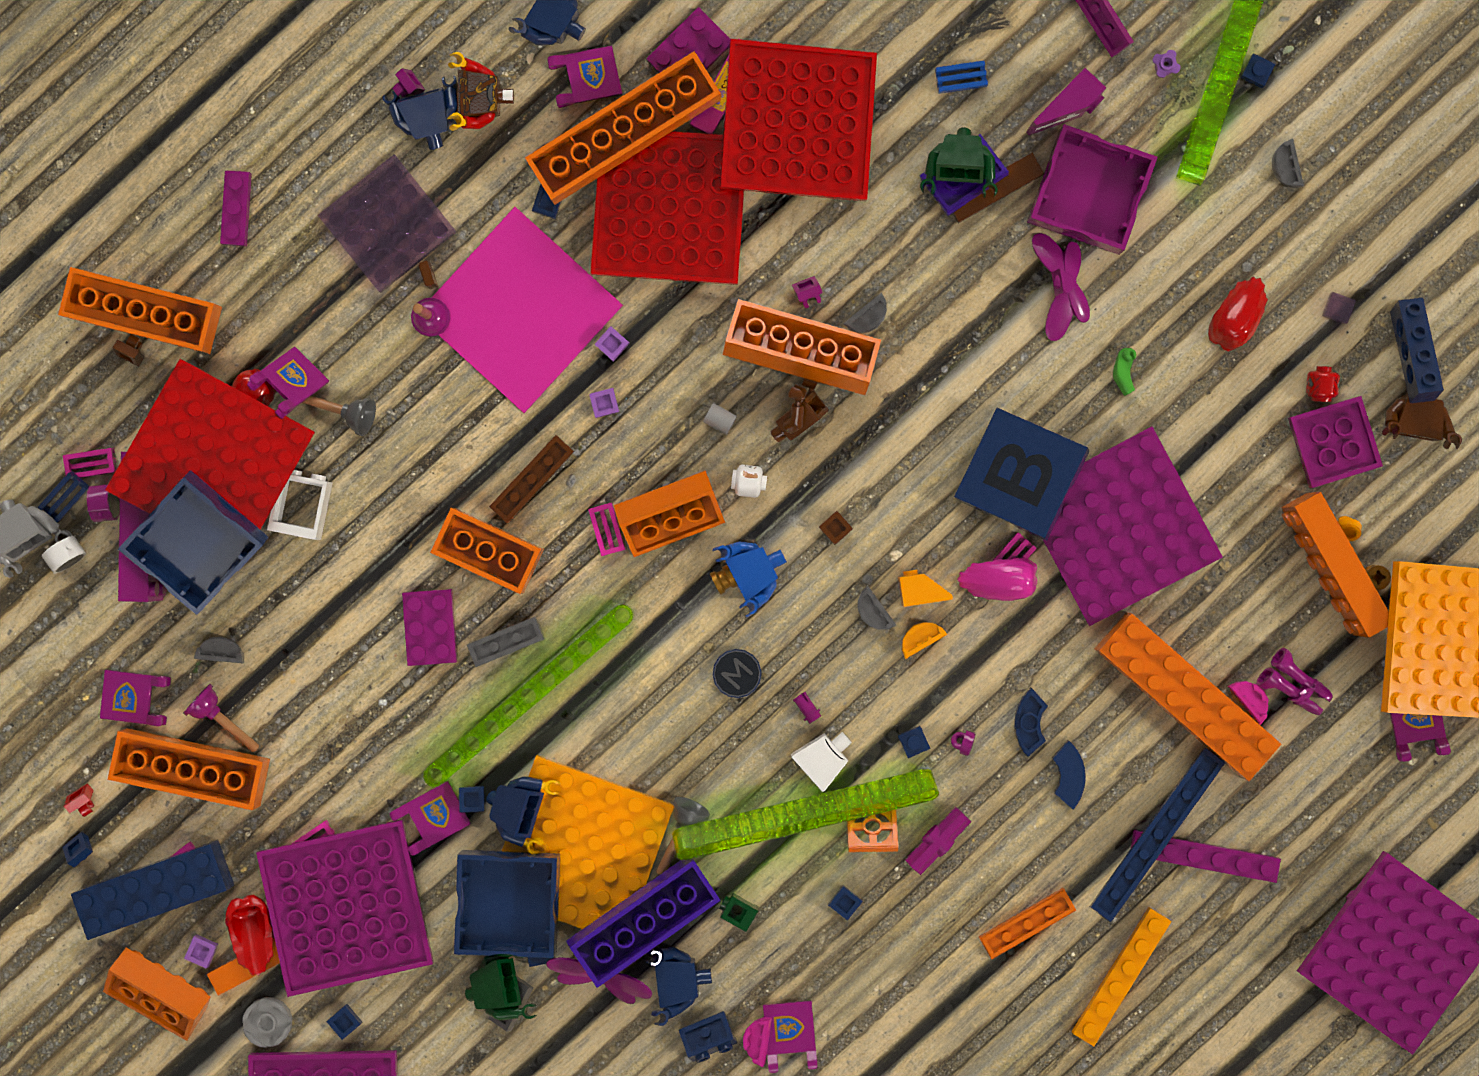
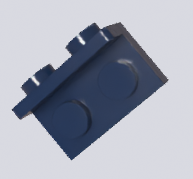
M724 1011L679 1029L688 1058L697 1063L710 1059V1055L718 1051L719 1053L728 1052L733 1049L732 1045L738 1043Z

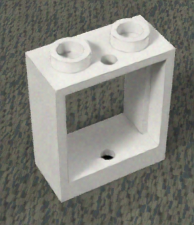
M294 470L271 510L267 530L321 540L333 483L327 482L326 476L311 474V478L302 476V471ZM290 480L322 487L314 528L281 522Z

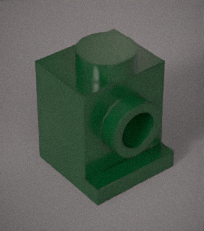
M732 893L730 898L725 896L719 907L722 910L720 918L744 932H747L758 913L757 905L748 902L735 893ZM739 905L742 911L735 913L733 907Z

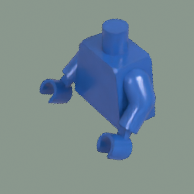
M735 542L713 548L712 551L719 550L721 552V558L715 561H726L745 599V602L739 608L747 606L750 612L746 617H750L770 599L777 587L776 579H778V576L774 569L787 563L781 549L767 556L763 547L759 548L756 543Z

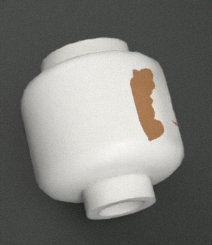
M740 465L737 470H733L731 489H735V493L738 496L756 498L760 495L761 490H766L767 476L762 475L761 467Z

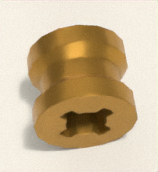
M728 565L723 566L719 572L713 571L710 573L720 595L725 593L726 589L738 586Z
M1370 565L1364 568L1376 590L1384 589L1389 585L1391 575L1387 568L1379 565Z

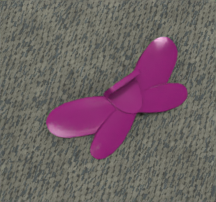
M1037 233L1032 237V247L1042 264L1051 272L1055 298L1046 318L1045 333L1048 339L1057 341L1065 335L1073 314L1082 323L1087 322L1090 318L1088 301L1076 283L1081 266V251L1077 243L1070 242L1063 252L1051 237L1043 233Z
M558 957L552 958L546 963L549 969L561 973L557 979L562 984L575 985L592 982L577 959ZM622 973L616 974L604 983L614 996L627 1004H634L636 1001L635 996L643 999L652 997V991L647 985L636 978Z

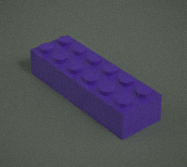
M687 855L566 940L596 988H598L718 903L720 899L696 862Z

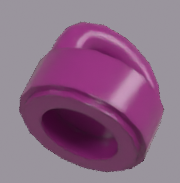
M966 730V733L957 732L951 737V744L955 749L960 750L959 754L968 756L970 755L976 734ZM958 738L963 739L962 744L957 743Z

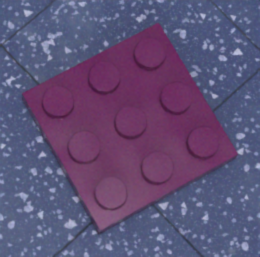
M1362 396L1288 418L1309 488L1321 486L1383 466Z

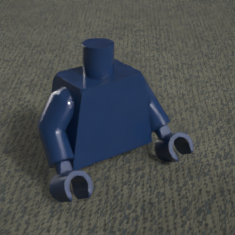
M536 0L524 20L522 18L512 19L518 23L519 27L517 30L514 27H509V31L513 34L521 33L523 38L535 45H553L556 42L562 44L567 35L580 41L586 28L576 22L579 17L577 0Z
M454 75L452 84H446L445 76L442 77L443 87L401 99L392 91L394 98L391 101L385 95L382 97L383 101L389 106L388 109L394 124L406 135H412L415 140L426 137L429 150L444 146L440 133L448 131L449 125L454 122V119H447L450 115L457 112L458 106L456 91L458 83Z
M676 947L662 948L657 951L652 949L647 952L648 954H653V957L650 960H645V962L655 966L659 1006L663 1008V1011H652L651 1016L660 1015V1020L654 1023V1025H666L668 1019L681 1014L695 1002V999L699 997L698 985L712 983L711 969L696 970L695 958H691L688 953Z

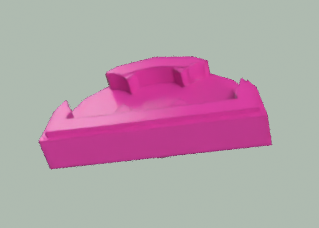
M1247 681L1234 682L1227 686L1253 719L1261 725L1267 718L1269 699L1265 691L1257 684Z
M762 1017L755 1020L745 1030L743 1036L744 1050L753 1059L752 1062L761 1067H764L766 1063L772 1021L770 1017Z

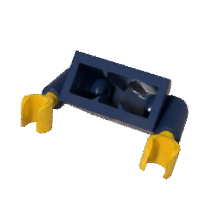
M524 776L511 780L507 786L500 785L497 791H491L488 794L487 803L492 805L489 817L496 823V828L503 840L520 847L526 846L530 854L540 852L532 844L534 842L538 845H543V840L538 837L532 840L527 838H531L544 793L540 792L541 789L550 795H557L559 792H552L550 785L552 783L561 784L559 781L550 780L546 783L542 782V779Z

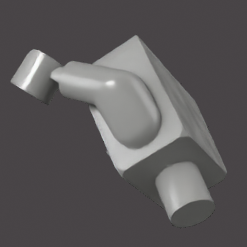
M5 500L0 504L2 511L0 515V564H4L3 574L8 578L14 576L11 572V567L15 569L17 574L22 573V566L15 561L51 539V533L55 534L56 543L61 541L60 535L62 533L67 537L72 536L68 530L61 531L58 528L59 524L48 513L34 506L27 507L22 503L15 505L13 500Z

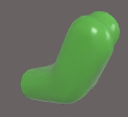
M1123 348L1118 352L1113 368V379L1124 396L1135 391L1130 370L1137 354L1132 348Z

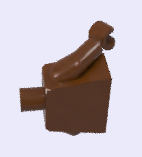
M804 378L802 385L809 388L808 392L797 384L790 389L788 397L796 401L792 404L791 409L776 421L778 426L771 430V434L777 442H781L786 437L792 441L829 411L815 392L818 382Z
M1408 394L1402 395L1385 412L1386 427L1382 431L1384 436L1390 433L1393 434V439L1401 435L1433 442L1442 441L1444 438L1446 439L1443 443L1445 449H1449L1451 443L1458 449L1462 443V437L1455 432L1447 408L1444 407L1443 400L1436 399L1435 401L1410 403Z

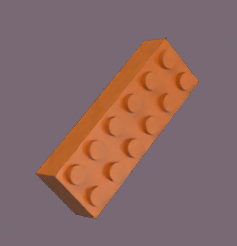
M70 267L58 315L210 354L222 307L211 302Z
M738 299L726 337L723 355L866 395L881 340Z
M1306 493L1281 507L1284 512L1282 517L1289 527L1292 526L1295 531V541L1300 548L1304 547L1308 554L1306 557L1308 564L1313 570L1316 569L1320 575V578H1318L1319 583L1325 591H1329L1333 598L1330 600L1331 604L1338 613L1341 612L1345 619L1343 625L1348 633L1370 638L1388 627L1389 611L1322 493Z
M126 728L117 732L107 780L255 810L261 806L270 758Z

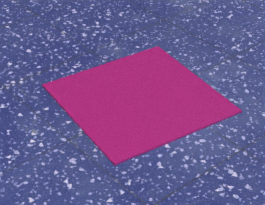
M516 207L506 215L432 296V298L439 299L446 304L450 311L449 326L439 336L523 413L533 405L623 306Z

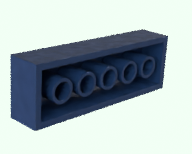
M215 840L81 888L71 893V897L86 939L90 940L227 891L234 886V882L219 840Z

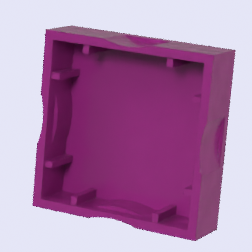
M1064 124L1058 132L1027 223L1120 255L1125 251L1136 220L1139 201L1147 189L1158 157L1126 145L1107 142L1097 135Z

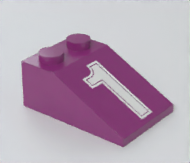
M1084 68L1032 122L1026 133L1030 136L1080 118L1086 111L1091 114L1105 98L1102 94L1106 87L1090 71Z

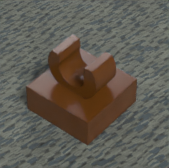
M132 334L128 337L126 344L117 340L112 347L118 357L138 367L144 359L139 351L143 343L139 342L140 338Z

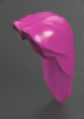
M1028 558L998 559L992 562L972 563L970 567H967V570L959 573L957 580L960 587L967 589L975 597H983L988 600L1015 601L1025 599L1035 592L1038 582L1036 577L1037 565Z

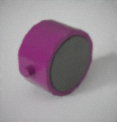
M108 484L95 485L88 488L87 508L93 522L113 521L119 518L120 499L105 490Z

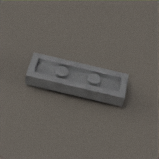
M535 616L469 643L467 647L475 667H478L545 638Z

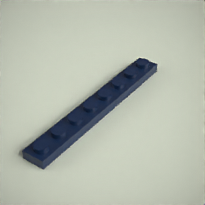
M1202 749L1089 906L1092 910L1108 922H1112L1225 764L1223 760L1208 749Z

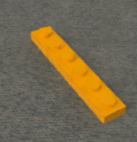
M1148 907L1072 1030L1074 1035L1093 1047L1095 1046L1172 922L1170 919Z

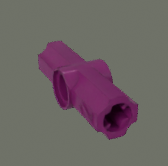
M955 806L938 825L935 824L926 832L922 842L907 856L905 861L921 875L938 857H942L955 843L954 840L969 826L971 820Z

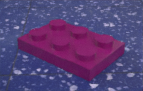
M698 7L646 60L660 73L695 51L707 70L729 48L730 38Z
M453 590L403 592L407 666L458 662Z

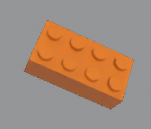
M450 508L430 553L516 593L523 594L544 549L457 508Z

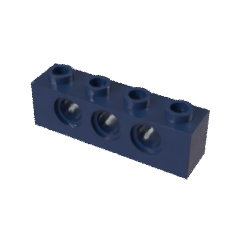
M1424 299L1398 300L1390 311L1409 402L1435 401L1444 391Z

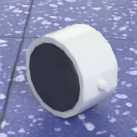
M69 536L48 548L42 554V558L51 571L56 574L76 564L86 555V552L75 536Z

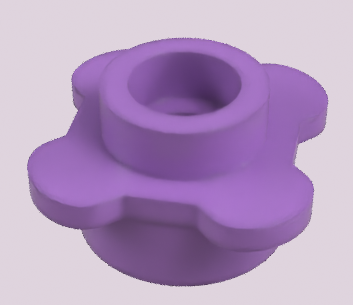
M1168 50L1167 53L1162 55H1154L1152 61L1155 64L1158 77L1164 78L1171 73L1177 74L1180 71L1181 67L1177 64L1176 52L1174 50ZM1164 62H1168L1169 65L1165 66Z

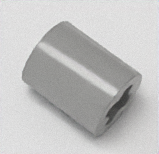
M713 403L703 422L727 435L737 416Z

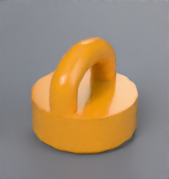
M1348 516L1339 517L1338 523L1349 541L1359 539L1362 531L1360 522Z

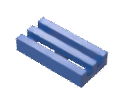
M985 60L935 68L938 94L988 86ZM978 68H979V70H980V71H976V72H969V73H962V74H956V75H949V76H942V77H941V74H944V73H951V72L971 70V69H978ZM981 77V81L948 86H943L942 83Z

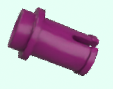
M806 691L793 699V702L796 703L804 715V721L807 720L811 724L821 717L819 713L821 710H817L806 694Z

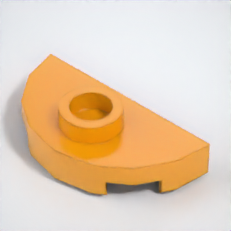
M921 622L913 625L906 631L902 640L904 658H909L948 634L942 627L934 623Z

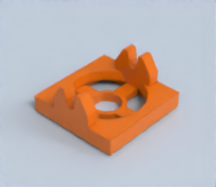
M847 804L848 852H898L896 804ZM868 813V818L863 822L854 823L858 817ZM876 813L884 816L889 822H881L876 817ZM869 821H875L879 824V829L872 832L867 830L865 825ZM854 831H864L865 834L869 835V843L861 841ZM881 831H890L886 840L877 843V835Z

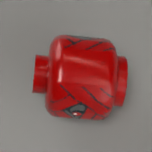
M1316 366V371L1307 373L1305 392L1311 397V401L1331 402L1332 398L1338 396L1340 375L1336 372H1331L1332 367Z

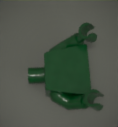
M966 127L959 128L957 134L946 135L943 143H939L928 154L924 173L927 176L920 184L921 191L924 193L925 185L932 184L931 195L935 193L934 176H936L938 181L983 183V179H986V184L982 189V196L986 198L985 189L989 187L994 190L995 197L998 191L997 186L993 183V179L996 178L995 158L987 146L982 145L981 137L971 135V130Z
M494 954L485 956L478 965L477 971L473 972L469 977L471 987L465 990L466 999L470 1002L474 1001L476 1009H484L487 1015L497 1020L519 1019V1016H524L526 1019L535 1018L537 1015H528L527 1008L529 1006H537L536 1004L530 1003L526 1004L523 1008H518L522 1003L513 958L509 959V957L515 955Z

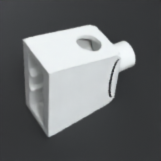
M843 732L832 741L824 733L793 752L791 757L820 790L824 792L848 762L842 751L852 742Z

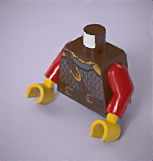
M460 52L450 54V56H454L457 59V64L450 62L448 66L452 69L457 67L462 69L458 70L457 113H453L447 118L454 119L457 125L453 124L449 127L451 131H455L460 127L463 129H481L494 121L495 117L500 116V104H514V89H500V80L492 70L479 62L464 58Z

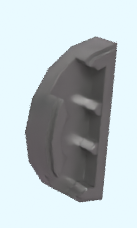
M1292 138L1282 143L1275 151L1272 158V170L1275 177L1283 185L1291 188H1302L1304 184Z
M882 292L843 323V325L857 333H867L878 328L884 321L887 312L886 300Z
M867 585L858 599V612L861 619L868 626L878 630H886L897 626Z
M223 636L212 637L204 641L196 649L194 659L243 664L244 653L240 646L232 639Z

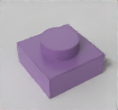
M610 326L595 343V346L614 362L630 343Z
M614 388L589 394L595 418L620 412Z
M196 934L184 959L208 968L219 944Z

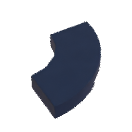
M1031 687L1022 696L1014 719V729L1018 744L1027 757L1046 741L1041 733L1040 721L1043 712L1048 707Z
M1067 740L1052 757L1060 774L1059 783L1054 793L1074 810L1082 797L1086 774L1081 755L1075 746Z

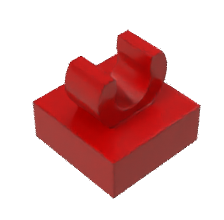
M87 783L68 795L63 807L69 814L78 809L83 817L93 812L91 808L94 807V804L91 801L94 790Z

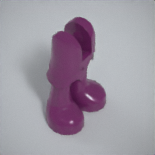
M1281 648L1276 652L1271 660V665L1293 678L1302 686L1295 687L1280 673L1270 667L1260 674L1256 682L1262 689L1276 688L1289 696L1287 700L1315 715H1320L1324 710L1317 703L1309 699L1313 692L1328 702L1333 698L1331 691L1317 679H1313L1296 666L1292 653L1286 648Z

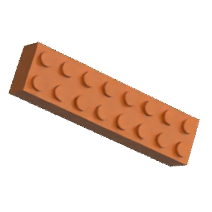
M695 51L534 151L525 159L553 204L556 205L721 101V92Z
M1126 612L1094 648L1196 739L1223 760L1241 778L1250 781L1282 745L1132 613Z

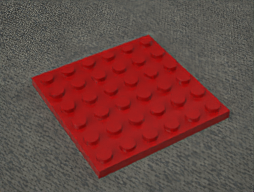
M730 39L720 189L866 202L868 198L877 53Z
M672 131L597 178L591 275L738 285L744 191L720 189L723 135Z
M179 359L105 490L150 514L191 470L261 530L315 432L287 416L283 419L279 418L275 414L276 410L188 362Z

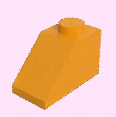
M918 570L903 571V576L898 577L903 607L953 600L951 593L925 574H918Z

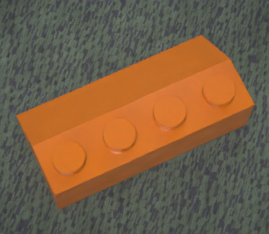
M706 471L613 505L621 530L634 557L725 523Z
M127 947L110 967L103 990L107 995L188 1041L203 1016L211 998L203 989L193 987L183 977L169 973L161 964L152 963L144 958L140 952L132 951Z

